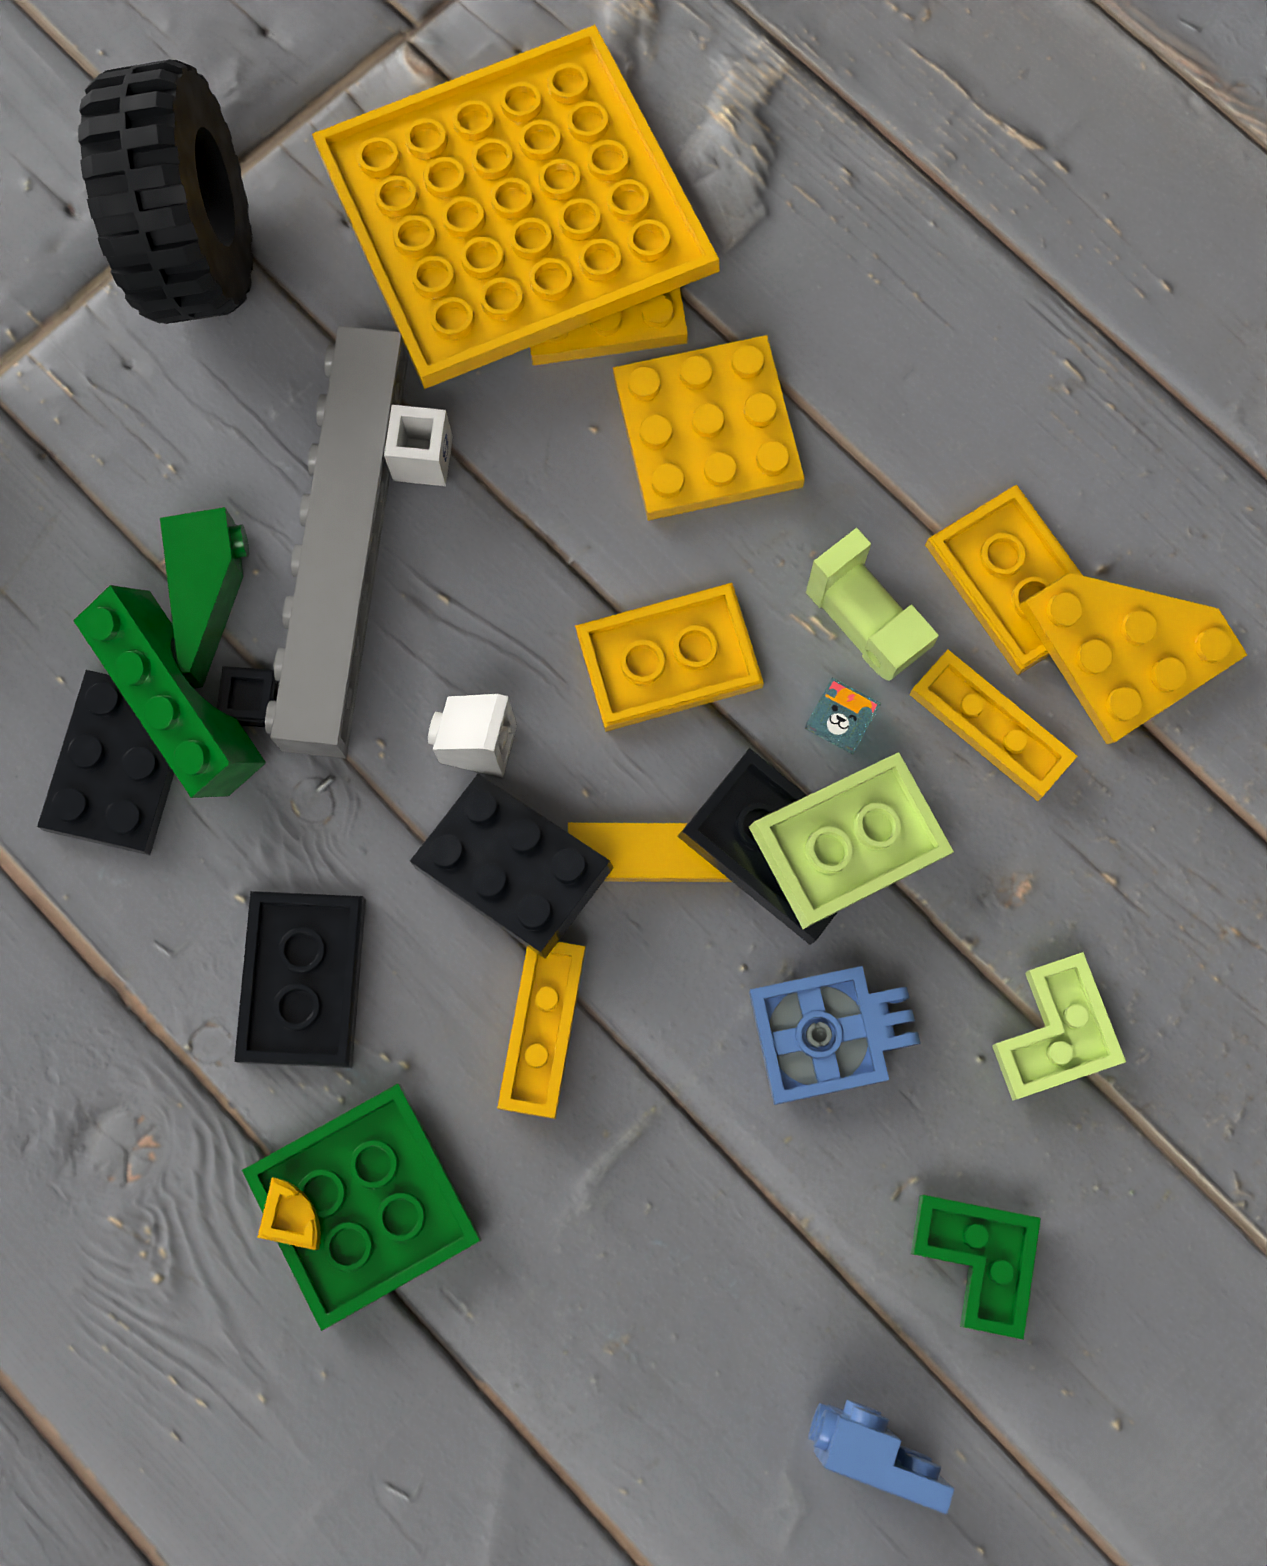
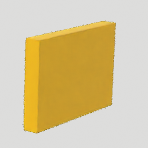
M1016 484L928 538L925 546L1018 676L1050 656L1019 607V604L1068 573L1082 575V573Z
M733 583L575 625L605 732L763 688L764 682Z

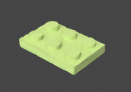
M899 752L758 819L749 826L802 929L918 872L954 852Z

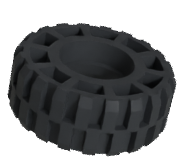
M169 59L105 70L86 87V96L81 99L79 109L81 124L78 125V141L81 145L82 159L80 164L82 178L85 180L88 195L87 203L91 219L94 220L98 233L97 239L103 256H106L110 265L114 281L125 293V299L129 305L139 310V315L157 323L170 324L228 315L234 312L246 301V294L251 289V271L253 270L251 242L253 240L248 215L247 195L243 186L238 156L235 153L228 124L223 118L221 107L215 94H212L209 89V83L202 74L197 73L195 67L178 60Z

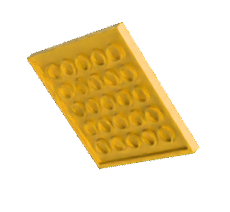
M596 25L312 133L317 151L395 325L401 333L403 343L424 389L719 272V258Z

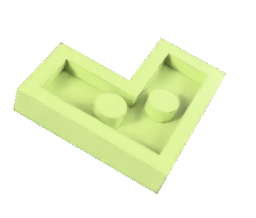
M1084 952L1031 969L1025 973L1045 1027L992 1045L1012 1101L1126 1062Z

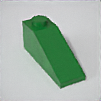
M225 507L160 518L177 665L194 689L204 686L244 577L241 558L249 556V545L243 524L236 525Z

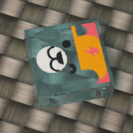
M832 677L806 723L805 729L854 754L881 703Z

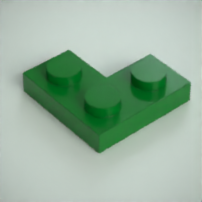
M920 1195L911 1254L969 1266L960 1326L1024 1340L1041 1218Z

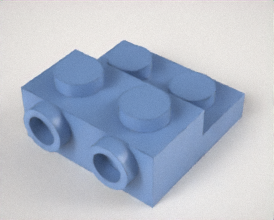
M851 1400L846 1401L844 1410L832 1405L827 1406L819 1403L811 1423L808 1439L814 1441V1453L825 1469L941 1513H948L955 1489L939 1475L942 1467L932 1463V1458L900 1446L901 1440L887 1427L889 1419L881 1416V1412Z

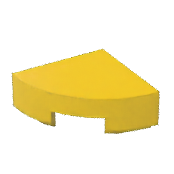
M272 1178L257 1238L319 1250L321 1242L320 1222L312 1202L295 1185L279 1178Z

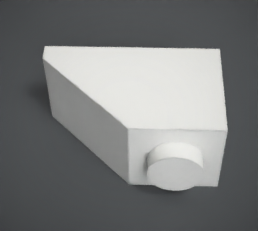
M500 694L448 696L443 713L437 711L434 713L428 733V744L434 745L433 751L439 763L503 778L517 728L509 696Z

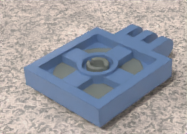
M863 966L749 990L774 1105L886 1082L889 1080L883 1052L921 1044L918 1032H906L895 1036L893 1026L915 1021L912 1009L890 1013L888 1008L890 1003H901L910 998L907 987L869 994Z

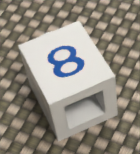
M391 405L384 457L393 481L446 486L453 440L446 410Z

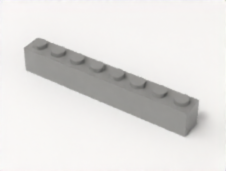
M338 326L335 346L328 345L326 349L325 375L330 379L327 394H320L317 402L316 419L318 426H321L319 444L312 443L308 457L309 475L313 476L311 494L304 493L301 499L300 523L302 526H305L302 545L296 544L294 546L291 559L292 575L297 577L294 596H287L283 607V626L288 629L285 648H278L274 661V677L276 681L280 682L277 700L269 701L265 715L266 733L271 734L270 738L281 752L347 758L390 480V471L384 457L391 405H401L409 358L400 332Z

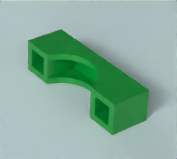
M110 585L73 620L191 798L228 797L266 764V761L238 720L212 706L183 676L171 651V640L174 638L173 624L150 591Z

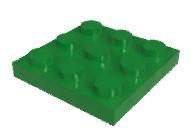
M399 1083L242 1170L262 1213L264 1212L272 1178L285 1180L298 1187L309 1198L317 1212L321 1229L319 1250L277 1243L321 1331L482 1241L412 1104Z

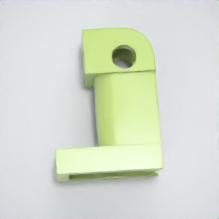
M855 528L813 561L806 593L819 608L822 607L861 651L862 658L883 679L890 681L930 650L939 635L912 604L903 610L864 566L871 543L858 528Z

